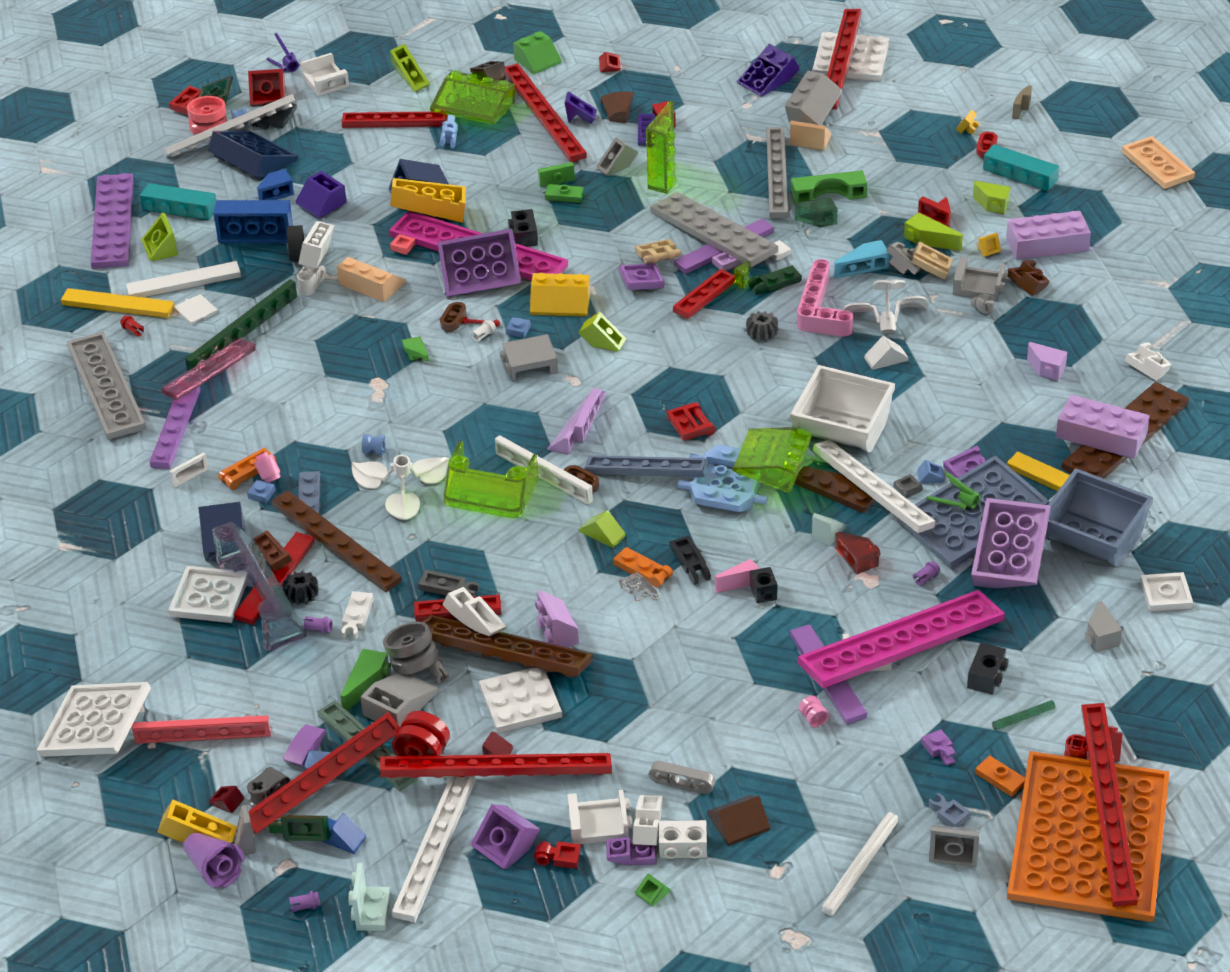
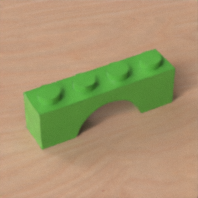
M863 170L791 178V195L795 206L813 204L818 196L826 193L840 194L849 200L867 198V181Z

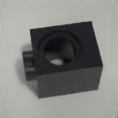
M771 567L750 570V588L756 603L777 600L778 584Z

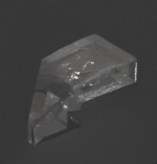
M638 572L619 580L620 587L628 593L634 594L635 601H641L647 597H651L653 600L659 599L655 588Z

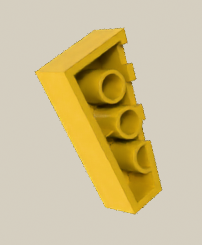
M393 178L390 206L463 223L466 186Z

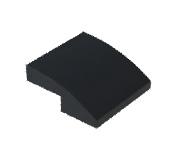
M272 102L264 103V104L262 105V107L265 106V105H267V104H270V103H272ZM292 103V107L286 110H282V108L277 109L276 114L269 117L263 115L260 117L261 120L250 125L266 130L270 125L283 129L296 111L297 104Z

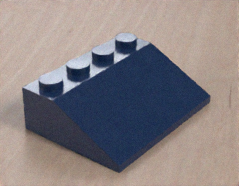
M250 130L213 131L208 151L213 153L214 157L226 160L227 164L237 166L240 171L249 172L252 177L257 179L266 177L268 173L281 170L299 157Z

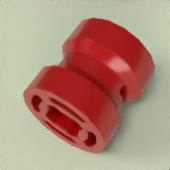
M1079 734L1067 737L1064 756L1087 759L1086 738Z

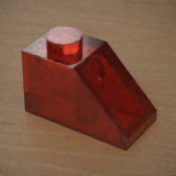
M842 532L835 533V549L856 575L879 566L880 549L869 538Z

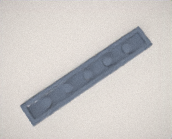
M589 455L584 469L593 474L704 477L708 467V459Z

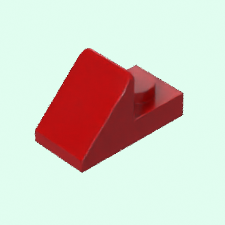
M922 196L918 202V212L950 227L951 210L948 198L945 197L937 203Z

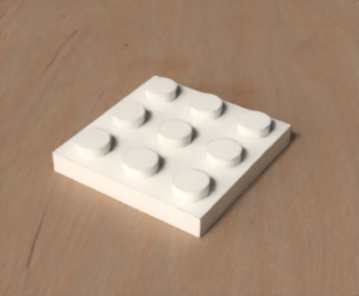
M186 566L169 607V616L232 623L234 613L239 606L249 580L248 572Z
M533 667L479 681L480 690L497 734L562 718L561 708L546 671L543 668Z

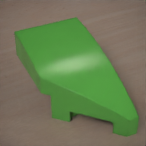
M420 336L401 340L402 347L408 353L409 360L423 358V361H429L425 345Z

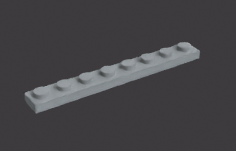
M766 127L769 218H788L784 127Z

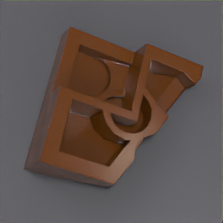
M614 92L601 96V103L604 105L605 113H607L610 122L627 123L630 115V106L634 98L633 92Z
M1034 260L1023 261L1020 267L1008 268V277L1032 296L1045 289L1050 282L1043 275L1041 269L1035 268L1036 262Z

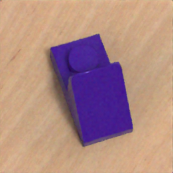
M568 91L564 102L568 123L578 115L582 120L591 124L595 120L597 109Z

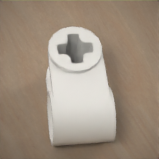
M319 266L317 269H307L304 267L297 274L299 294L309 296L315 293L325 278L324 266Z

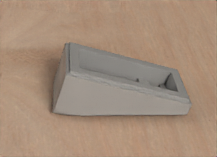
M246 805L241 806L234 838L235 844L243 851L244 855L253 854L256 851L248 806Z

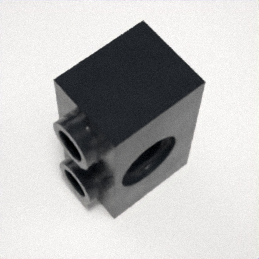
M980 642L968 672L967 688L993 695L996 686L1000 687L1002 671L1006 672L1009 659L1006 658L1005 648Z

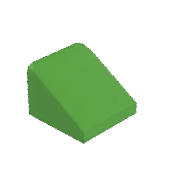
M648 873L634 893L651 906H654L671 889Z

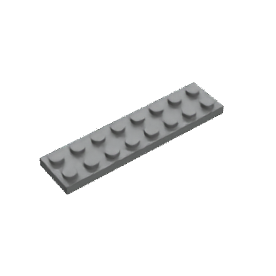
M675 192L650 206L651 213L750 267L778 252V245L679 192Z
M100 332L67 341L68 350L107 440L145 430V421L105 333Z

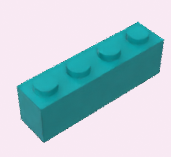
M994 144L984 154L983 170L1049 191L1058 181L1059 165Z
M148 183L140 194L142 210L210 220L216 204V194Z

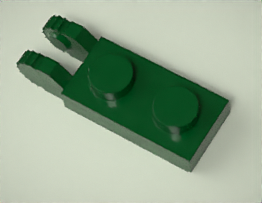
M792 265L762 276L756 275L748 279L747 285L753 288L752 290L755 294L760 295L802 281V275Z

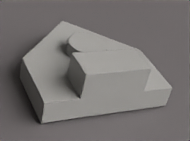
M896 242L886 250L893 256L889 263L902 274H905L908 270L914 275L922 271V268L911 263L915 252L914 248H904V244Z

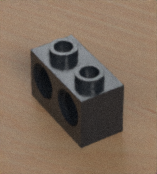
M533 209L511 211V219H508V226L513 231L515 243L526 247L538 246V234Z

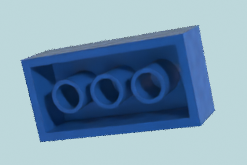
M216 200L213 215L218 243H288L287 226H293L290 200Z

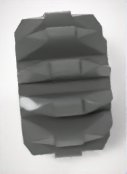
M758 311L757 314L751 313L746 321L747 335L751 336V339H757L758 342L760 340L767 342V339H773L778 332L777 317H774L773 313L767 314L766 311L763 313Z

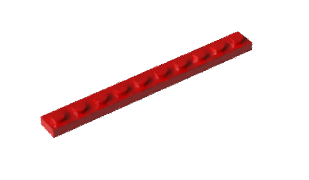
M518 63L505 66L507 80L569 162H577L587 158L584 148Z
M1105 703L1081 704L1112 906L1137 905L1138 899Z
M610 753L380 757V778L612 774Z

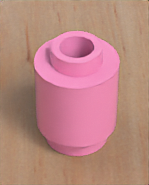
M265 452L256 456L257 461L254 464L262 480L264 479L265 482L269 483L281 477L279 474L280 469L273 454L268 455Z

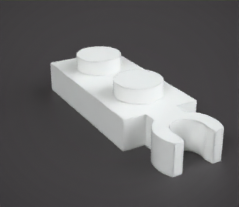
M352 591L342 619L343 628L341 631L343 639L346 638L347 634L353 633V639L357 640L359 637L358 629L364 630L374 601L373 593Z

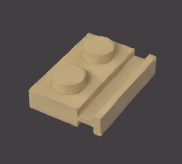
M919 242L911 263L945 280L953 259Z

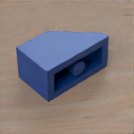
M286 169L267 174L257 187L258 199L277 200L294 195L293 181Z

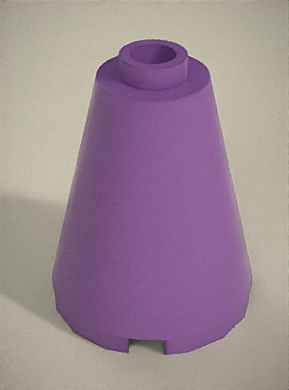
M193 833L186 838L183 845L184 852L208 885L214 888L218 886L224 888L232 884L242 872L240 866L242 862L244 863L245 857L243 851L236 844L200 833Z

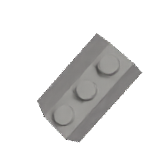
M808 70L785 104L788 121L822 125L841 95L842 89L825 74Z

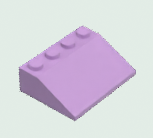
M986 498L971 574L973 586L1006 588L1037 585L1051 506Z

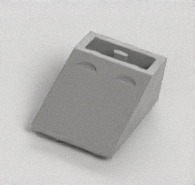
M410 674L392 675L373 683L361 696L363 715L376 721L389 712L400 727L406 715L412 711H420L439 691V688Z

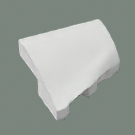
M1149 342L1140 344L1137 351L1127 354L1124 361L1157 381L1167 373L1171 364L1159 352L1151 351L1152 345Z

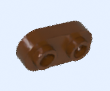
M453 302L447 306L440 318L442 330L452 332L460 326L467 314L464 303Z
M570 465L564 468V471L592 486V493L599 489V478L595 474L577 465Z

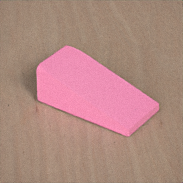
M749 559L715 575V592L719 593L750 586V570H756L759 567Z

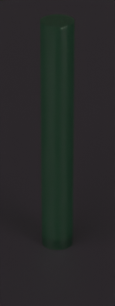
M1053 700L998 719L992 722V727L994 730H998L1055 709V703Z

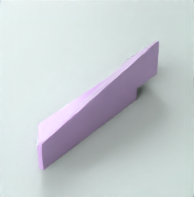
M593 388L547 449L549 451L569 454L575 441L583 443L606 392Z

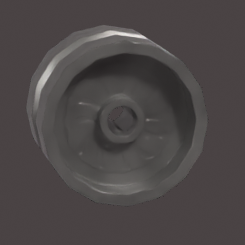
M409 622L391 630L383 639V646L386 653L390 656L391 666L397 674L405 675L422 671L432 665L438 658V649L432 640L429 626L424 622Z

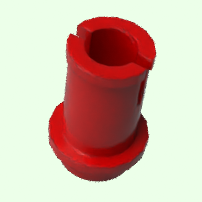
M126 315L122 317L120 324L124 330H129L137 337L142 335L137 329L144 332L143 325L137 323L132 316Z

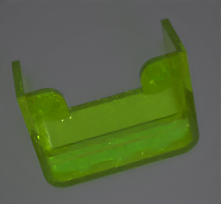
M459 441L448 462L443 494L444 503L449 507L502 517L517 518L521 516L539 480L537 455H532L527 467L514 466L508 470L506 475L468 469L469 460L464 456L463 441Z

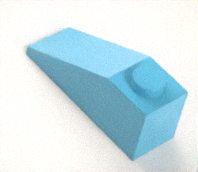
M882 240L864 243L834 261V278L889 268V252L886 251L887 248Z

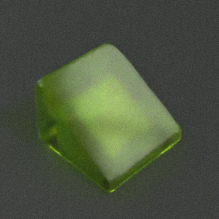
M749 261L734 268V275L736 276L734 284L741 289L745 288L750 277Z

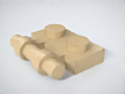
M670 239L634 246L635 254L643 259L644 263L651 262L654 264L658 263L659 260H673L675 257L681 256L680 249H676V244Z

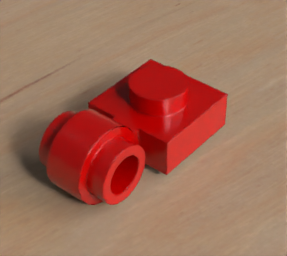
M557 841L556 848H554L548 842H540L535 848L534 858L539 865H548L553 859V866L577 869L581 844Z

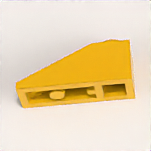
M172 800L162 816L157 832L181 842H185L186 838L193 833H200L232 843L237 826Z

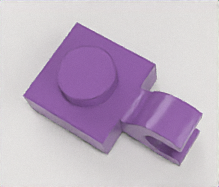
M941 729L921 737V744L933 758L940 756L946 766L955 763V760L952 758V755H955L953 743Z

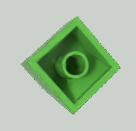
M542 31L513 42L514 60L533 75L562 63L552 39Z

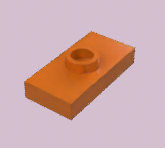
M990 755L975 768L976 775L1011 797L1024 786L1025 777Z

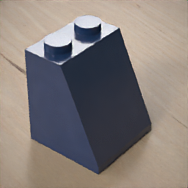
M399 159L393 178L449 184L440 165ZM392 178L391 183H390L389 188H388L389 191H390V193H391V190H392V181H393V178Z
M241 502L198 507L205 561L219 562L225 558L240 559L243 556H247L245 522Z

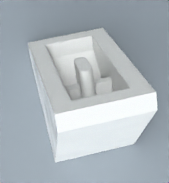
M882 336L865 354L864 359L871 369L874 370L908 361V356L901 346Z

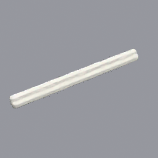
M889 812L885 815L822 905V912L824 914L832 916L837 911L898 823V816Z

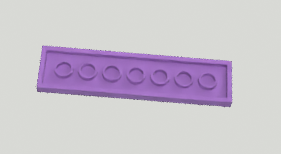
M133 173L97 176L91 251L92 269L129 266L134 191Z

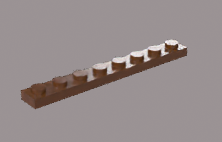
M287 490L272 500V506L384 592H388L401 582V575Z

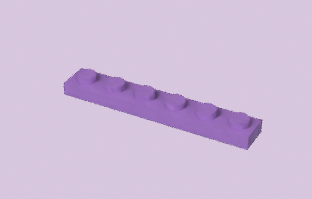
M180 383L149 461L151 468H171L200 393L199 385Z

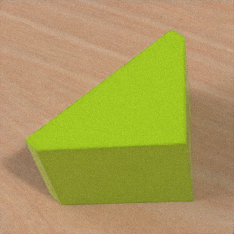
M608 510L591 517L579 529L580 533L612 548L625 537V532Z

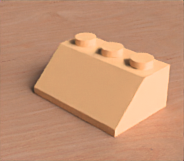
M347 257L337 266L339 285L385 302L406 283L404 278Z

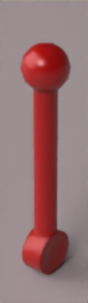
M465 317L462 324H483L485 320H474ZM499 320L492 321L496 327L500 325Z

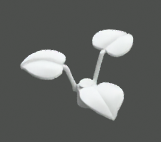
M878 280L873 283V288L875 290L886 289V311L882 312L881 316H879L876 307L870 305V303H851L846 305L843 310L851 313L873 311L877 323H880V332L889 334L896 332L895 323H897L900 307H918L928 310L929 304L928 300L923 296L904 297L902 300L895 302L896 309L893 315V312L890 311L889 289L903 288L906 286V282L903 280Z
M397 455L394 458V463H391L389 471H387L385 465L379 462H352V474L355 481L361 487L377 489L381 486V482L388 480L394 470L395 476L401 479V494L390 495L386 499L385 508L391 516L400 520H408L418 513L420 500L414 493L405 494L404 478L411 471L415 478L419 477L420 481L424 484L433 485L440 483L446 476L449 458H426L415 462L412 466L408 456Z

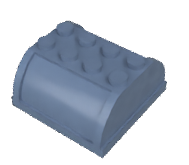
M1075 468L1048 504L1051 506L1045 539L1058 541L1107 560L1111 565L1119 567L1141 536L1149 509L1153 504V497Z

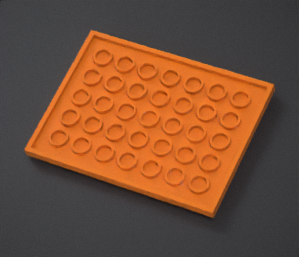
M1029 751L1007 900L1154 923L1170 771L1115 764L1138 902L1137 905L1113 907L1089 760Z

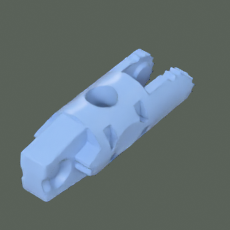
M448 115V120L442 124L439 143L442 147L445 143H450V148H455L458 124L454 122V115Z

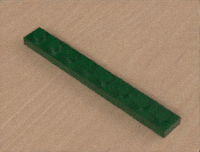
M291 279L286 281L185 358L187 373L192 376L196 375L297 297L296 282Z

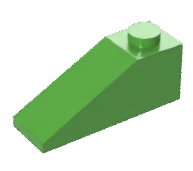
M362 649L340 695L341 705L347 711L361 701V696L373 683L389 676L391 663H389L387 653Z

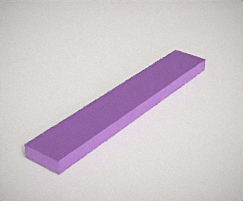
M763 218L745 226L746 229L761 237L774 232V227ZM707 244L675 259L674 266L684 274H687L712 262L713 256L723 252Z
M810 624L790 630V637L802 655L824 647ZM846 680L823 688L846 725L867 718L866 710Z

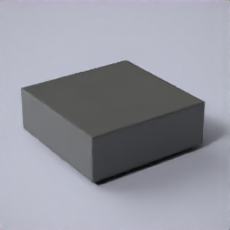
M911 474L894 481L893 485L905 498L923 490V485Z

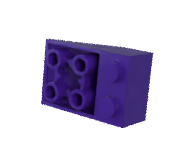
M768 44L736 82L762 97L789 82L800 68L793 56Z

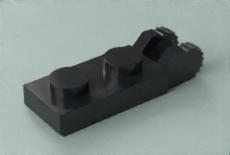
M690 536L669 541L670 549L685 573H688L689 579L694 585L699 583L698 575L695 572L697 570L701 571L705 581L711 580V574L706 561Z

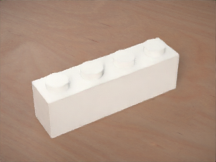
M316 221L302 244L298 264L303 265L307 269H317L331 245L335 225Z

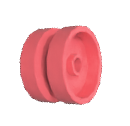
M198 97L187 105L190 131L195 135L227 122L226 105L224 100L219 97Z

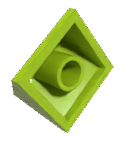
M162 212L141 239L148 258L152 262L178 255L173 230L166 214Z

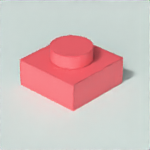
M399 234L390 244V249L407 255L416 245L415 238Z

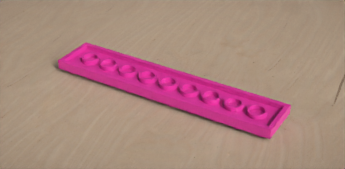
M409 210L389 230L391 237L396 238L401 234L415 238L416 245L439 251L438 242L483 234ZM515 243L520 277L532 281L533 273L559 274L568 267V259Z
M977 590L798 656V664L822 688L1001 622L1004 620L1005 613Z

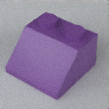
M491 804L471 846L503 869H508L530 850L540 829L508 806Z

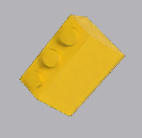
M533 273L530 315L587 317L591 293L590 275Z

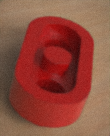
M989 131L980 134L976 149L978 156L984 159V154L994 144L997 145V134Z

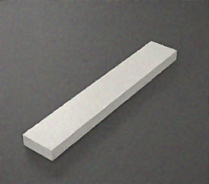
M237 261L127 283L126 287L129 296L143 298L241 277Z
M500 435L495 438V449L498 456L587 505L593 502L592 486Z

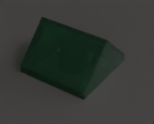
M232 75L202 86L199 97H219L224 100L226 105L233 81Z

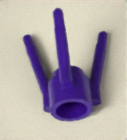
M275 33L274 35L286 56L283 57L282 64L269 57L266 60L283 69V71H296L300 64L296 60L294 53H289L279 35Z

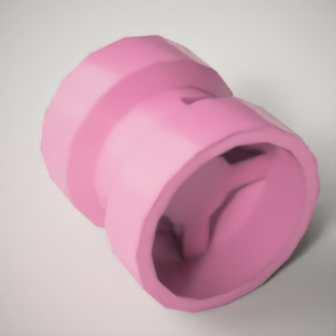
M816 696L806 697L799 704V711L806 717L811 727H819L828 720L829 713L825 707L821 706V702Z

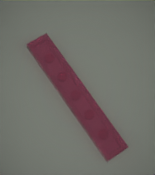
M243 338L238 339L162 387V394L176 401L254 352L256 344Z

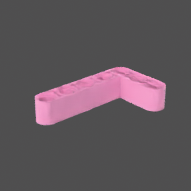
M818 259L813 262L798 307L797 327L807 332L849 336L853 332V314L846 310L821 307L829 283L830 263L827 260Z

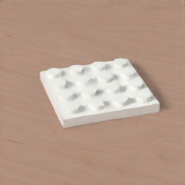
M822 32L812 71L823 73L827 76L837 33ZM856 35L846 78L881 81L889 38Z
M148 682L71 686L37 749L40 757L118 754L151 689Z

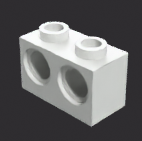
M706 820L659 821V858H707Z

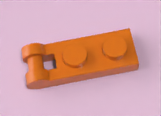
M264 447L222 470L218 478L223 483H226L229 489L235 490L239 487L240 483L258 474L254 464L257 461L256 456L265 452L268 455L272 453Z
M625 547L613 558V565L657 588L664 583V579H669L673 575V570L668 565L662 566L628 547Z

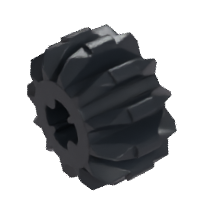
M302 570L301 573H297L294 571L293 575H287V578L283 580V595L290 604L296 602L298 606L300 603L307 605L308 601H314L315 596L318 595V580L311 572L305 573Z

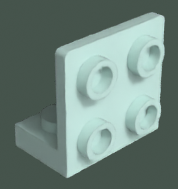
M357 863L356 872H352V886H354V889L349 891V905H353L351 908V920L355 921L357 931H385L391 895L390 887H366L363 863Z

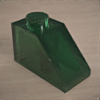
M831 197L795 203V219L797 221L817 227L837 224L838 209Z

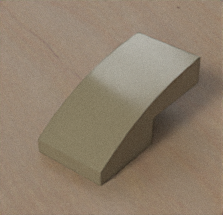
M1032 86L1025 87L1016 96L1013 103V119L1020 118L1022 109L1029 110Z

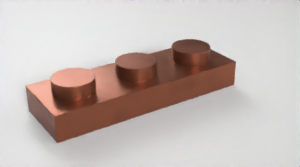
M268 530L250 540L252 547L274 572L284 568L293 561L289 553Z

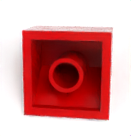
M283 69L248 71L250 106L263 105L264 103L277 101L285 97V73Z

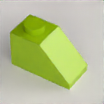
M974 181L973 198L986 211L1005 214L1010 201L1011 187Z
M601 312L586 320L578 332L591 346L616 352L621 349L626 340Z

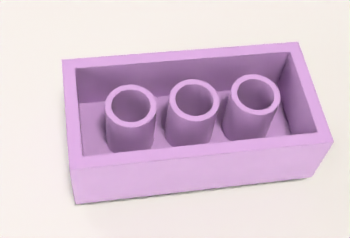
M1081 211L1036 215L1033 217L1009 219L1007 221L1006 238L1016 260L1089 251L1091 232Z
M1070 395L1057 420L1056 438L1135 459L1147 435L1150 415Z

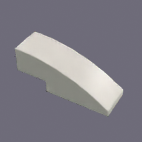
M464 587L447 594L443 606L469 628L488 636L506 629L507 626L480 596L473 598Z
M639 796L636 807V819L633 826V844L657 845L663 796Z

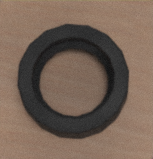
M287 226L290 261H296L300 258L304 242L303 226Z

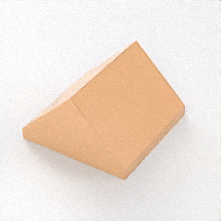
M791 120L790 145L825 150L831 137V132L826 126Z

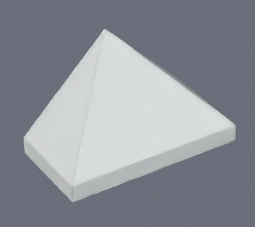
M203 452L170 470L172 486L175 488L207 471L206 454Z

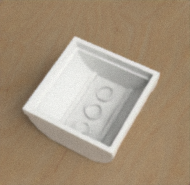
M818 365L790 414L793 431L795 434H806L871 452L886 425L895 383Z

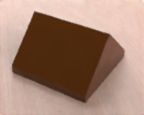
M748 795L707 811L708 816L728 846L770 830L759 795Z

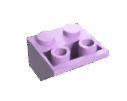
M538 591V601H535V607L539 616L536 617L538 628L544 631L546 643L563 647L579 644L578 628L563 600L546 592Z

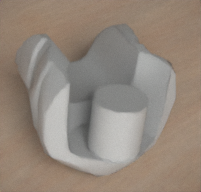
M982 293L978 297H974L970 303L981 313L990 314L994 310L995 297Z

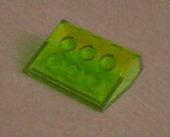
M454 70L444 78L430 106V111L494 124L515 103V84L509 83L506 80L499 81L491 77H480L476 74H466Z
M671 100L646 128L648 189L668 194L675 187L677 181L675 178L676 133L674 132V101Z
M795 427L749 429L732 471L791 493L813 434Z

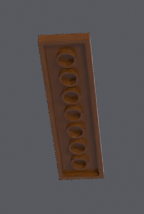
M1155 381L1124 409L1150 415L1147 435L1142 445L1189 404V398ZM1081 445L1062 462L1061 469L1072 473L1076 468L1104 479L1128 457Z
M429 615L422 621L429 626L432 640L444 647L454 646L461 648L465 652L474 651L481 653L485 657L495 656L502 658L506 662L515 661L522 663L526 667L536 666L543 668L547 672L556 671L564 673L567 677L578 676L592 663L593 659L592 653L501 631L488 636L469 628L462 622Z

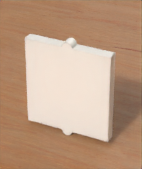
M201 294L191 299H186L184 302L174 306V310L190 325L206 320L208 317L218 313V310Z

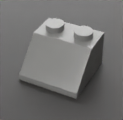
M932 825L929 862L977 868L980 830Z

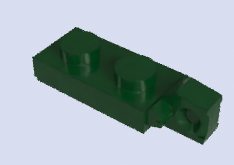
M287 815L282 816L281 820L269 824V832L283 834L285 841H327L330 839L328 816Z

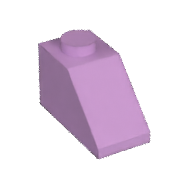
M1029 342L1027 360L1039 376L1058 381L1066 368L1067 352Z

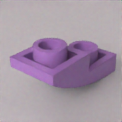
M305 724L292 740L283 760L286 763L304 768L309 750L318 751L326 730Z
M630 837L607 839L606 858L607 861L619 864L654 865L657 864L656 845L633 844Z

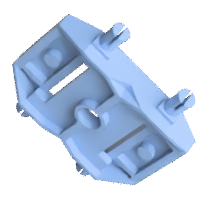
M717 444L707 451L705 455L690 454L689 458L708 459L705 476L695 477L691 482L679 479L677 487L689 490L695 504L742 512L751 510L754 502L767 504L768 496L758 495V488L761 486L765 475L777 478L779 469L765 466L761 452ZM726 466H728V467H733V468H739V469H738V470L727 469Z

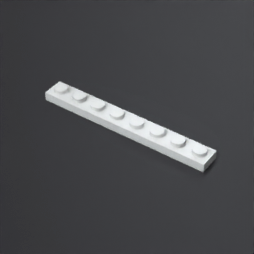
M291 94L168 146L163 150L165 157L170 155L173 158L180 155V151L183 149L189 151L196 148L197 143L203 142V144L210 142L213 131H228L233 128L236 131L245 127L244 124L249 121L253 124L261 120L260 117L263 115L269 117L276 114L277 109L282 108V110H286L292 107L295 98Z
M827 440L814 444L813 452L914 531L919 533L934 528V519L834 442Z
M450 776L393 907V918L416 922L474 786L475 776Z

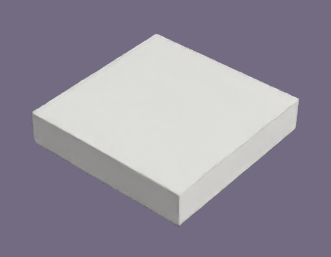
M1184 572L1141 575L1140 583L1149 612L1193 608V600Z

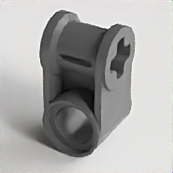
M273 767L266 768L247 785L248 793L251 794L250 806L252 808L290 782V778Z

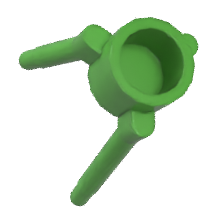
M946 472L945 476L949 478V481L961 490L958 496L961 502L931 496L926 497L930 501L966 510L967 507L975 508L979 503L981 495Z

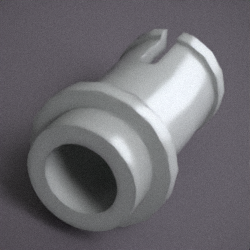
M440 657L426 668L428 671H431L438 684H442L441 679L445 683L450 678L449 673H447L442 665Z

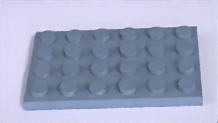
M995 455L957 478L964 485L981 495L979 503L975 508L967 507L966 510H963L960 507L924 498L914 505L935 520L934 528L917 533L898 517L897 520L947 566L952 568L976 553L986 498L1048 505L1050 501ZM952 483L929 495L931 497L961 502L958 499L961 490Z

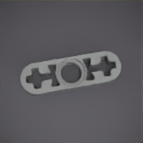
M663 761L653 762L648 773L650 779L656 783L702 794L711 793L716 783L715 777L709 772ZM677 775L683 776L687 780L681 779Z

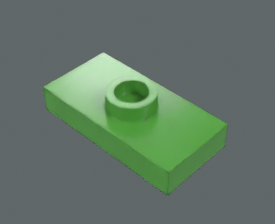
M573 162L538 169L540 187L575 180Z
M548 184L545 200L581 203L584 187Z

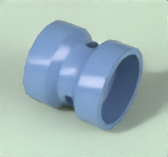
M364 434L362 438V453L370 454L373 451L377 455H384L385 435L372 437L371 434Z

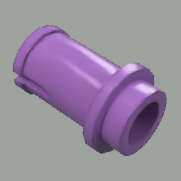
M935 561L927 562L924 568L913 574V579L919 578L915 583L921 586L930 578L937 577L940 567Z
M305 617V630L322 631L323 634L332 631V619L328 617Z
M310 891V894L289 897L290 904H295L291 905L292 913L309 908L316 910V907L320 906L318 892L313 893V891Z

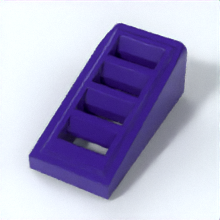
M639 114L638 145L655 146L656 115Z

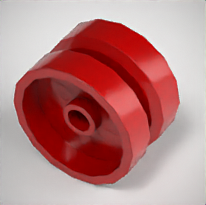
M412 711L406 715L394 736L392 749L397 756H441L450 739V731L446 724L433 714L424 711Z

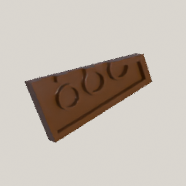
M803 466L793 477V484L863 514L876 501L843 474Z

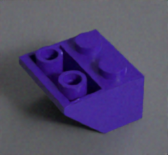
M323 171L307 178L296 199L298 206L318 219L347 203L345 185Z

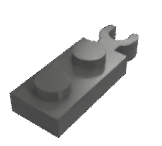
M425 570L418 583V588L421 591L445 596L464 587L472 597H475V591L479 590L477 582L471 581L466 583V578L431 570Z

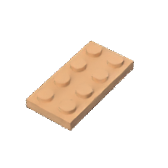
M1153 136L1122 146V153L1163 189L1184 183L1195 177V172Z

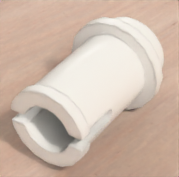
M485 320L480 327L471 332V335H474L472 338L479 342L488 334H493L496 326L491 320Z

